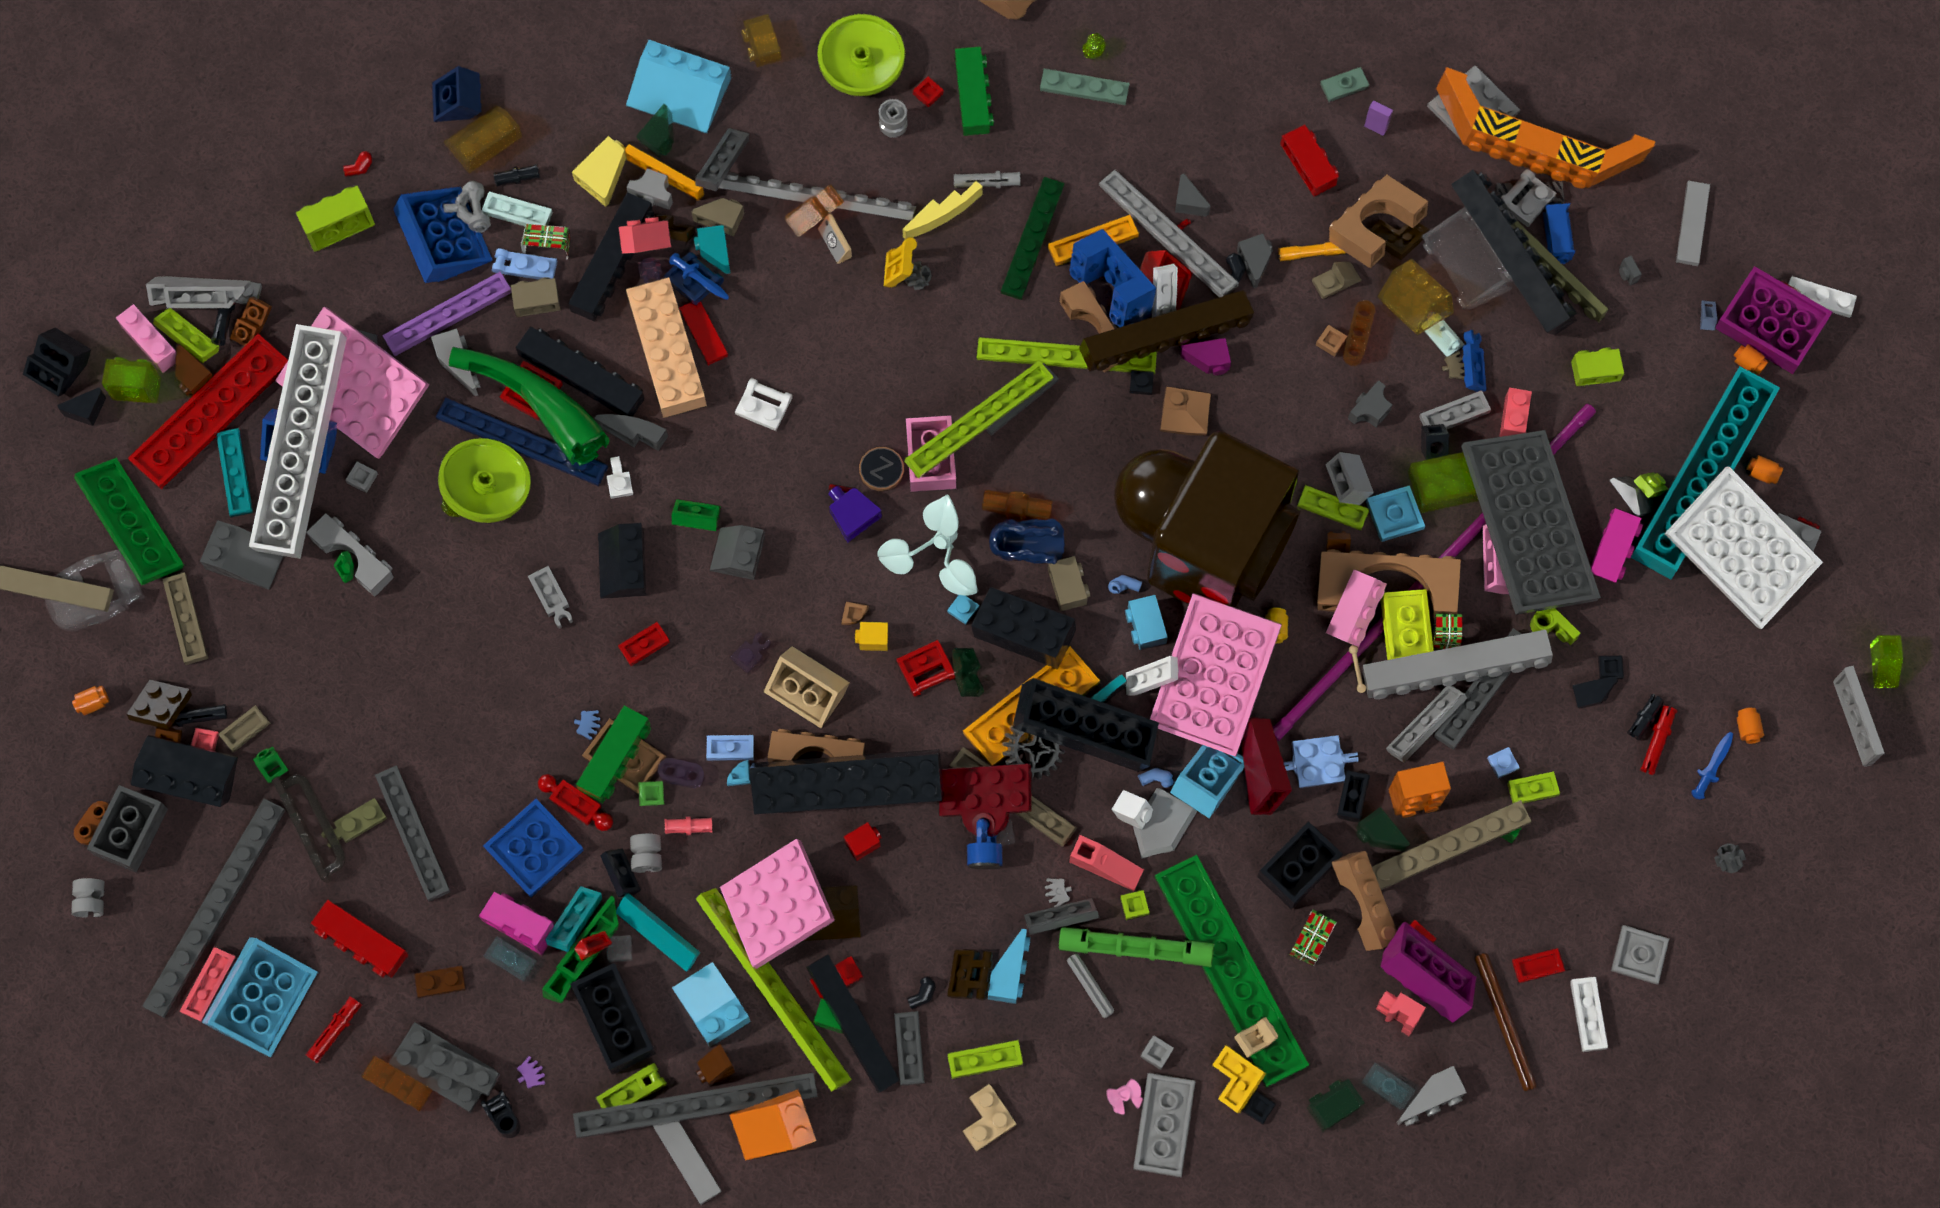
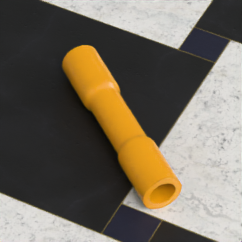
M1331 242L1310 246L1278 248L1280 261L1320 255L1346 254L1345 251Z

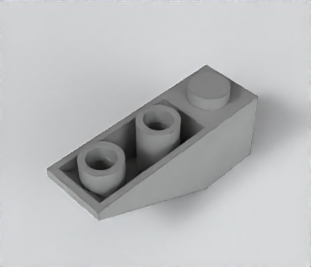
M454 329L431 336L440 364L474 396H478L476 389L480 388L477 375L472 376L470 371L449 366L452 347L468 348L464 335L459 336L458 330Z
M1454 1066L1429 1078L1397 1121L1398 1125L1403 1121L1406 1126L1418 1122L1417 1115L1426 1112L1428 1117L1441 1111L1440 1104L1448 1103L1449 1107L1463 1101L1461 1097L1466 1094V1090Z

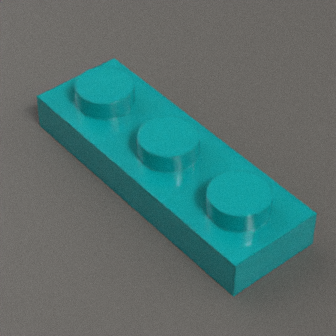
M580 886L547 936V945L568 952L601 902V893Z

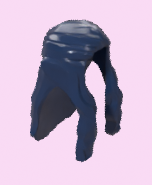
M1053 518L1048 520L1033 519L1022 522L1006 519L992 528L989 545L992 553L1003 560H1024L1031 563L1056 564L1064 553V529Z

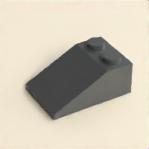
M217 520L200 562L206 570L269 590L283 556L253 550L249 547L251 532Z

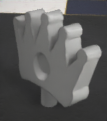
M1047 878L1046 881H1050L1052 884L1045 886V889H1052V891L1046 893L1045 896H1054L1049 900V903L1058 902L1054 906L1057 907L1068 902L1070 898L1066 892L1072 891L1071 886L1065 888L1064 879Z

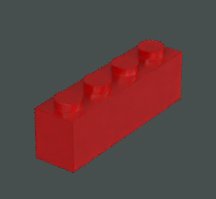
M329 900L326 901L311 922L316 928L315 934L324 940L330 937L335 941L333 945L344 953L348 949L354 953L352 958L362 965L368 962L374 966L372 971L382 978L385 975L392 978L408 956L404 949Z

